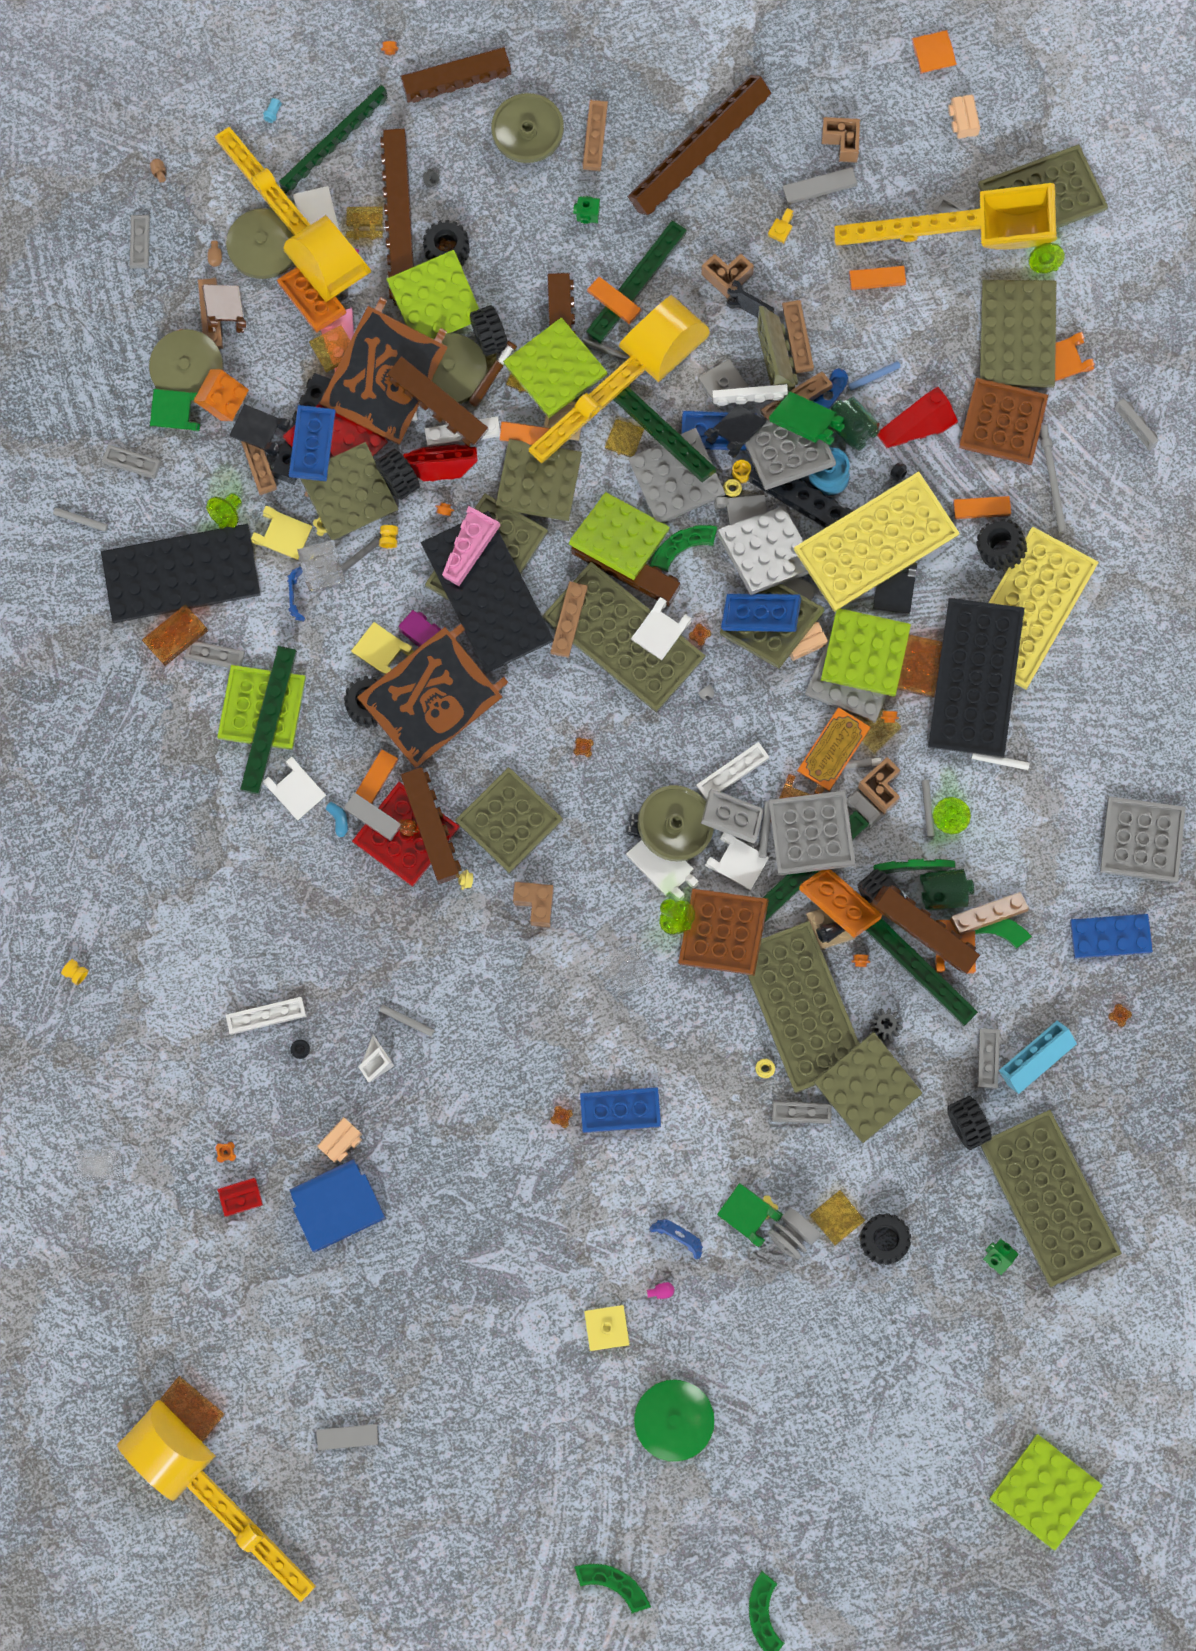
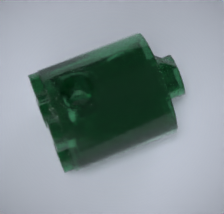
M850 397L844 402L840 399L831 407L830 410L836 412L837 416L844 418L842 424L845 425V428L841 432L835 431L852 449L861 451L866 446V441L870 437L873 439L880 433L878 429L880 423L855 397Z
M963 868L920 874V883L924 892H921V899L925 910L937 911L968 907L969 895H974V883L972 879H966Z

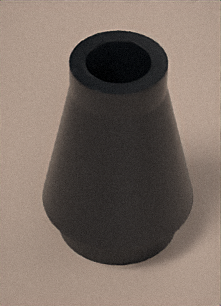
M833 922L820 925L816 932L822 943H829L845 932V930L838 923Z

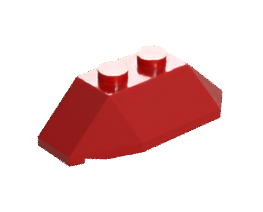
M461 444L422 447L410 453L402 454L416 476L424 482L461 478L478 461L477 447Z

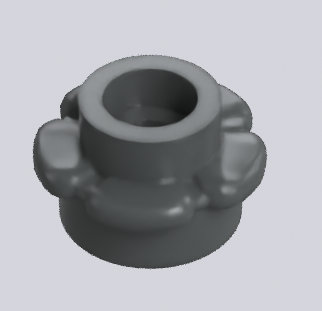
M428 169L427 172H424V184L427 187L437 185L440 180L438 172L433 169Z

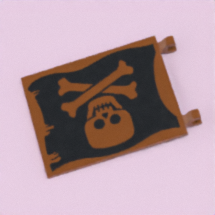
M380 297L375 308L367 306L319 405L327 409H335V413L400 445L419 407V401L414 397L412 399L408 398L403 393L404 389L402 387H395L388 381L390 378L387 373L402 356L427 378L432 380L447 349V346L442 344L447 331L440 328L435 339H432L382 313L387 300Z
M461 624L451 632L446 627L441 629L357 697L414 768H417L503 698L499 690L509 683L503 677L493 685L456 641V637L465 630Z

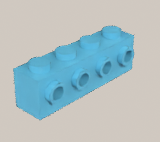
M1056 1021L1005 1064L999 1072L1006 1084L1019 1094L1077 1043L1070 1030L1059 1021Z

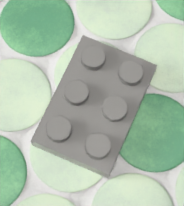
M710 789L701 824L755 843L764 809Z

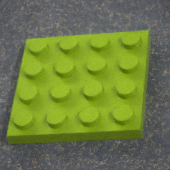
M454 250L386 279L406 326L432 339L436 337L440 328L446 330V334L470 325V312L479 309Z
M562 318L558 319L503 361L506 368L548 418L552 417L607 375L606 369Z
M605 492L571 537L569 545L634 580L665 538L670 527L662 522H657L653 517Z
M841 608L838 609L834 618L821 681L895 697L911 624Z
M231 665L218 730V739L252 744L271 674L270 670ZM291 674L272 747L293 750L306 681L305 675Z
M1036 1434L992 1493L989 1500L1055 1551L1103 1485L1040 1435Z

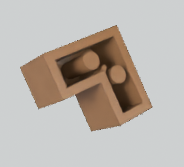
M824 117L822 144L840 145L839 162H857L860 119Z
M714 254L702 265L701 275L728 299L730 297L727 294L728 288L732 290L737 289L732 285V282L737 280L743 285L753 275L754 265L742 254L738 255L729 265Z
M888 757L861 780L858 786L864 795L884 815L900 799V796L889 784L899 776L901 770Z
M515 882L513 903L518 906L532 907L531 926H551L554 886Z

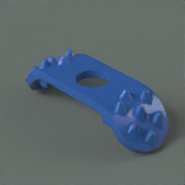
M835 369L829 378L833 388L827 392H832L834 394L833 398L825 400L823 398L824 394L814 399L813 402L828 409L832 407L848 382V375L843 369Z
M298 567L292 569L290 575L287 576L289 578L287 582L289 583L290 608L288 610L291 612L290 615L295 617V620L304 622L305 617L298 612L297 606L294 605V585L297 584V579L303 572V569Z
M667 1219L657 1220V1222L650 1226V1232L669 1235L687 1246L695 1259L701 1258L703 1246L700 1239ZM675 1231L681 1232L684 1237L678 1236Z

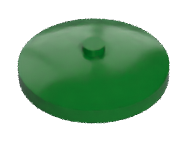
M666 1380L653 1385L642 1395L635 1410L634 1426L640 1443L650 1454L661 1460L679 1462L696 1456L709 1443L714 1430V1412L709 1399L698 1387L686 1381Z

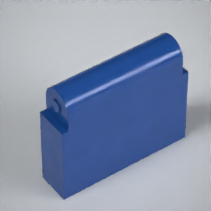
M354 1159L289 1189L296 1205L293 1210L314 1253L386 1219L367 1176L361 1174L360 1168Z

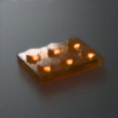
M184 605L144 637L142 642L166 666L207 633L208 629Z
M909 634L897 690L934 698L942 649L941 641Z
M181 1376L177 1377L159 1399L202 1443L225 1416L223 1411Z

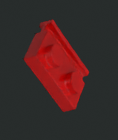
M256 1178L217 1189L225 1217L264 1206Z

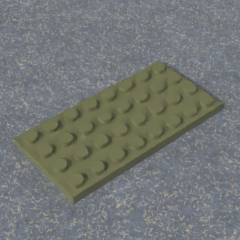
M590 562L573 581L574 583L588 586L573 645L657 713L706 658V655L681 635L663 660H660L632 641V636L651 610L595 564ZM567 589L542 616L544 621L555 630L557 629Z
M807 921L761 939L755 976H747L793 1091L797 1093L816 1086L813 1081L859 1044V1041L810 922Z
M1051 1110L992 1136V1140L980 1145L1049 1288L1122 1254Z

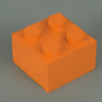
M210 369L194 402L220 421H233L249 389L222 369Z

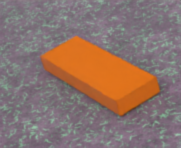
M904 266L849 271L851 290L906 285Z
M600 276L587 289L589 294L629 325L641 312L640 307Z
M502 421L500 440L509 441V439L533 445L551 428Z
M1010 496L953 500L955 519L1011 516Z
M381 749L357 789L356 794L373 804L395 767L398 758Z

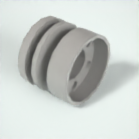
M790 1207L781 1217L786 1226L783 1227L776 1223L774 1226L780 1233L778 1234L773 1229H770L768 1235L781 1251L798 1261L802 1256L796 1249L806 1253L807 1250L802 1244L803 1241L813 1245L821 1234L801 1214Z

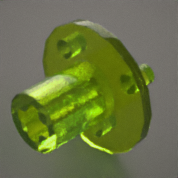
M1045 243L1034 247V250L1029 255L1028 263L1030 268L1036 273L1044 274L1058 271L1065 260V253L1058 244Z
M229 493L224 499L217 496L211 497L207 501L206 509L219 528H234L239 521L236 510L242 505V502L236 494Z
M948 797L939 801L934 807L932 815L936 827L943 833L950 835L959 834L964 831L971 819L968 805L955 797Z
M666 899L660 905L662 913L659 924L665 933L676 935L691 929L695 919V910L689 902Z

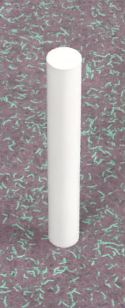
M972 754L971 758L1025 770L1029 769L1030 764L1029 762L980 754Z

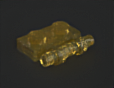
M347 207L346 225L347 227H353V231H346V238H354V240H360V238H370V240L383 238V231H376V227H383V207ZM360 227H370V231H360Z

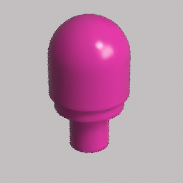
M664 1282L655 1285L654 1289L646 1290L648 1298L656 1296L657 1299L661 1300L672 1297L675 1289L671 1283Z

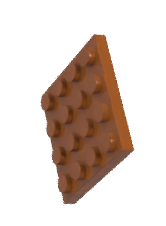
M976 378L959 448L1032 465L1049 395Z
M692 889L678 964L755 976L769 900Z

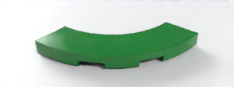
M697 525L674 533L659 546L652 558L650 567L655 566L662 571L668 572L673 560L684 550L698 545L713 546L718 527Z
M909 859L908 862L891 861L873 865L874 870L879 869L885 874L914 870L945 871L956 868L954 860L934 859L924 861V859Z
M1010 919L975 930V935L985 933L997 935L1008 941L1015 949L1032 938L1028 931Z
M590 1563L574 1566L580 1587L585 1585H601L614 1590L625 1600L632 1614L651 1608L649 1600L639 1584L623 1571L604 1564Z
M761 1570L753 1584L749 1598L750 1626L756 1641L763 1651H779L785 1643L775 1633L769 1616L770 1599L777 1583Z

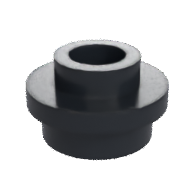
M897 463L894 465L890 472L893 480L899 481L906 476L907 466L905 464Z
M296 1040L292 1043L290 1051L296 1059H304L310 1053V1046L305 1040ZM300 1046L304 1047L302 1053L297 1052V1048Z

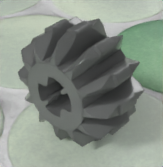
M891 1008L887 1009L886 1014L883 1009H880V1015L874 1013L873 1017L875 1019H871L869 1022L872 1025H876L872 1026L870 1031L877 1030L875 1034L877 1036L882 1035L881 1041H885L886 1036L889 1041H892V1034L898 1037L900 1034L897 1030L903 1029V1026L898 1025V1023L902 1022V1018L895 1019L898 1012H894L891 1015ZM888 1021V1025H891V1027L889 1026L888 1029H885L881 1022Z

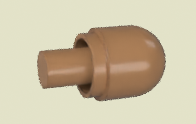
M153 159L150 163L151 172L154 177L158 178L160 183L166 181L165 165L161 159Z
M211 241V248L207 252V260L212 267H218L222 263V252L218 248V241Z

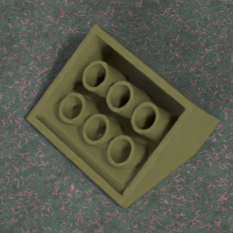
M760 306L757 332L770 386L787 384L789 392L795 388V385H798L796 374L792 372V368H794L793 359L788 356L787 352L790 351L788 340H785L783 335L786 334L784 323H780L777 315L764 306Z

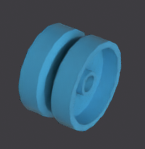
M833 447L829 448L836 461V466L809 475L812 488H817L826 496L841 493L848 486L850 480V464L847 455L840 449Z

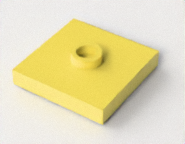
M624 1305L584 1311L590 1351L629 1345Z

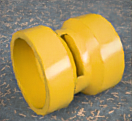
M738 460L733 465L732 477L741 484L746 483L749 480L751 466L746 460Z
M394 525L380 526L381 538L379 539V546L387 549L396 548L398 546L396 536L398 535L399 528Z
M71 959L66 963L61 974L66 978H71L75 985H79L86 978L89 970L85 967H80L77 961Z

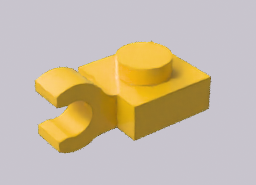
M787 208L782 220L776 218L768 236L784 244L793 228L789 223L794 211Z

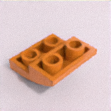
M947 30L912 38L920 74L957 65Z

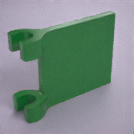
M153 389L150 426L200 431L201 424L189 422L191 401H194L197 393Z
M739 1183L717 1215L747 1237L755 1246L761 1247L765 1239L756 1234L768 1215L777 1222L784 1214Z

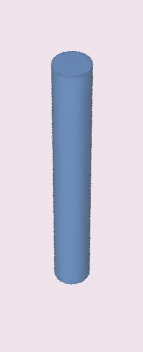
M896 361L848 384V387L851 391L901 368L900 363Z

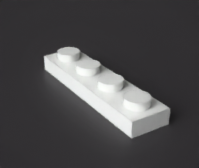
M787 384L713 390V403L724 406L735 402L737 404H745L747 401H755L757 403L771 399L781 401L788 394Z
M498 416L479 419L489 428L482 439L500 436ZM448 425L425 428L428 447L463 443L461 441L462 437L458 433L452 434L446 428Z
M758 742L702 780L696 787L707 800L710 789L719 792L724 791L770 757Z
M298 997L227 1014L226 1019L229 1033L232 1035L306 1017L303 998Z

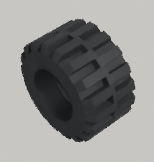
M440 220L437 225L433 223L431 229L427 228L426 234L423 236V247L427 261L450 252L441 251L436 247L442 241L451 240L456 243L452 250L455 251L460 265L463 266L465 264L464 260L468 259V254L470 253L469 239L466 230H463V226H457L455 221L450 223V220H445L442 223V220Z
M489 305L470 312L471 326L483 354L489 356L503 351L507 347V337L496 309Z
M392 449L375 461L377 470L383 476L389 490L396 498L402 500L420 488L415 472L398 450Z
M1000 519L998 522L993 520L992 524L987 523L985 525L986 528L980 530L981 534L977 535L978 541H976L977 549L983 562L989 568H995L996 571H1000V569L1007 571L1009 567L1011 569L1015 568L1014 565H1019L1021 563L1020 559H1024L1026 556L1025 552H1027V542L1021 528H1019L1017 523H1013L1009 519L1007 521ZM1000 541H1010L1008 546L1003 549H993Z
M364 676V680H360L359 677L356 679L357 682L355 684L351 682L349 684L350 689L347 688L345 691V708L354 723L357 722L359 726L365 725L366 728H370V725L377 727V721L368 710L358 707L359 699L357 697L378 680L373 676L371 679L368 676Z
M879 869L873 870L857 884L861 896L870 904L883 886L891 887L893 885L899 889L894 881ZM882 914V917H881L882 919L887 920V921L890 920L889 918H887L885 915Z
M969 1095L947 1106L950 1122L961 1143L968 1150H972L992 1140L989 1123L974 1098Z
M889 1213L878 1214L872 1217L861 1230L860 1246L864 1251V1255L868 1256L870 1261H874L879 1265H890L898 1262L907 1254L911 1245L909 1227L898 1216L890 1215ZM880 1228H889L896 1234V1246L890 1251H882L874 1243V1234Z

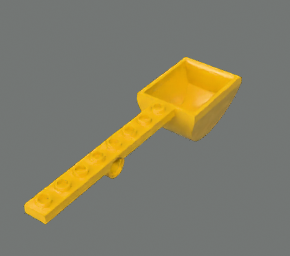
M230 127L215 135V140L293 233L294 236L289 238L284 244V252L325 302L371 273L368 265L327 215H324L310 225L277 185L269 169L263 168Z
M1047 183L980 191V209L835 226V244L839 246L899 238L903 242H913L918 239V236L981 229L982 246L989 249H1023L1046 245L1057 240L1055 184Z
M673 295L667 297L619 343V347L630 358L590 394L586 393L581 396L576 402L575 407L529 448V452L539 462L543 463L644 371L648 372L657 382H660L709 337L710 331L707 325Z
M157 1400L129 1433L117 1443L119 1451L134 1469L166 1498L175 1501L188 1487L236 1536V1543L244 1551L252 1552L300 1602L316 1587L271 1539L203 1472L216 1456L162 1401Z

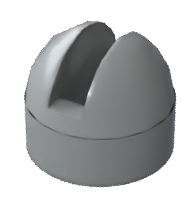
M710 684L698 692L699 696L706 701L710 700V697L713 698L715 693Z

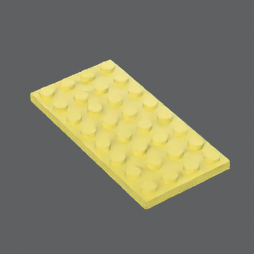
M917 472L795 546L794 551L835 612L956 538L960 533L920 472Z
M1033 526L1025 538L1027 542L1025 558H1021V563L1019 565L1015 564V568H1008L989 603L1025 608L1015 684L1027 690L1099 563Z

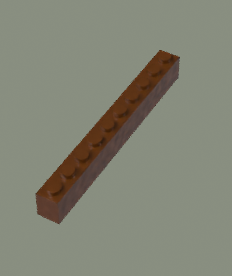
M751 74L627 196L638 213L644 215L653 213L656 207L665 201L668 195L677 189L685 178L692 175L693 170L698 165L703 164L706 158L715 152L718 146L727 140L730 134L739 128L743 121L751 116L759 105L766 102L767 97L772 93L761 76Z
M405 128L383 130V137H380L381 148H384V153L381 154L382 165H385V170H382L383 181H386V187H383V196L387 198V204H384V213L388 215V220L385 221V230L389 232V237H386L387 249L390 248V254H387L388 266L391 265V271H388V278L414 267ZM389 288V298L390 300L393 299L394 306H397V303Z

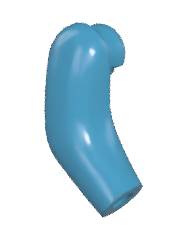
M330 802L326 806V810L335 819L336 835L344 837L348 832L347 814L341 807Z

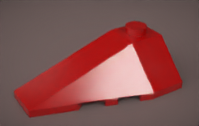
M937 386L880 429L876 435L886 448H891L918 438L923 439L929 435L941 434L957 424L958 420L950 401Z

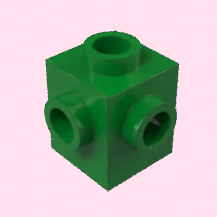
M578 196V202L574 203L573 214H576V220L583 224L598 223L600 199L591 196Z
M1000 1239L996 1244L992 1242L986 1248L987 1255L983 1260L1002 1275L1015 1261L1019 1253L1004 1240Z

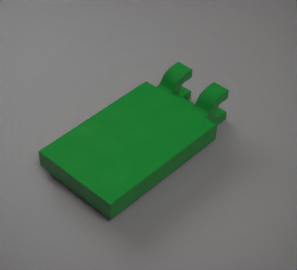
M791 391L769 416L770 422L814 443L820 439L826 444L831 445L834 438L831 437L833 431L828 429L829 426L839 432L845 428V425L842 424L844 418L837 416L836 412Z

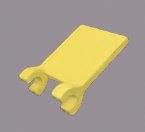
M265 506L263 516L272 519L265 536L263 537L254 532L251 542L298 560L312 526Z
M373 622L351 652L385 675L392 670L388 666L400 651L409 656L414 650H412V646L401 641Z

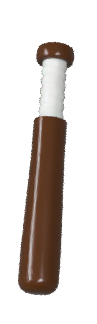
M509 340L507 341V347L498 360L494 362L470 397L469 403L477 407L503 368V361L508 358L513 349L517 348V345Z

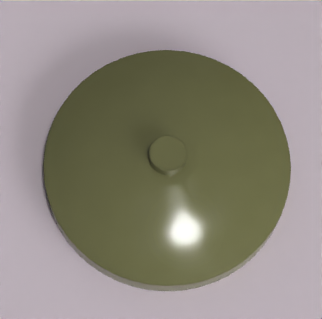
M523 93L508 98L497 108L492 118L491 131L496 147L504 156L520 163H534L546 159L557 150L563 138L564 123L561 112L551 100L538 94Z
M261 208L251 210L236 219L230 227L226 239L227 253L235 268L244 275L256 279L273 278L284 273L293 265V261L284 252V244L294 235L273 209Z
M190 329L177 330L164 336L154 347L149 360V372L152 382L157 389L198 393L210 369L224 370L221 352L213 340L199 331Z
M446 334L442 344L447 346V349L431 381L459 404H462L470 399L487 374V363L481 348L473 340L459 334Z
M670 785L655 790L643 802L638 814V830L644 844L652 853L669 861H686L699 855L709 844L714 830L712 827L701 824L706 801L697 792L684 786Z

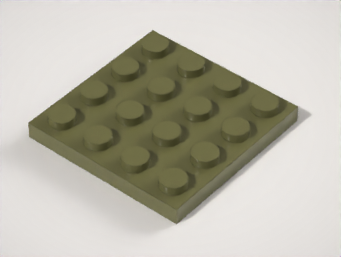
M509 439L496 508L569 521L582 452L559 448L547 460L541 463L529 452V448L532 445L523 441Z
M366 442L329 459L327 482L300 479L331 542L399 510L383 476H381L376 468L375 460Z
M782 584L755 593L800 595ZM800 595L802 599L796 632L723 631L721 629L720 634L780 669L822 615L824 609L822 606Z
M509 767L455 819V822L509 874L563 821V818Z
M874 1032L813 1081L861 1143L867 1141L923 1094Z

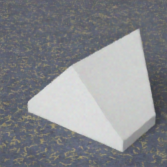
M373 1035L363 1061L358 1066L368 1082L373 1081L394 1067Z

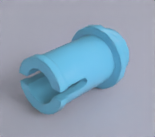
M272 98L267 110L263 112V119L269 123H273L277 119L276 115L282 105L278 99Z

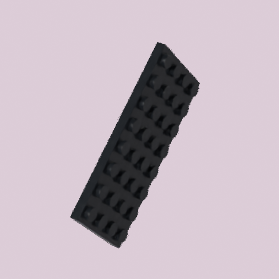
M489 511L483 513L492 518ZM462 523L420 543L487 674L552 643L554 639L498 530L460 586L443 577L442 574L450 553L453 552L456 537L459 536Z
M248 523L101 551L113 624L261 596Z
M955 598L948 599L928 748L1000 758L1005 757L1024 607Z

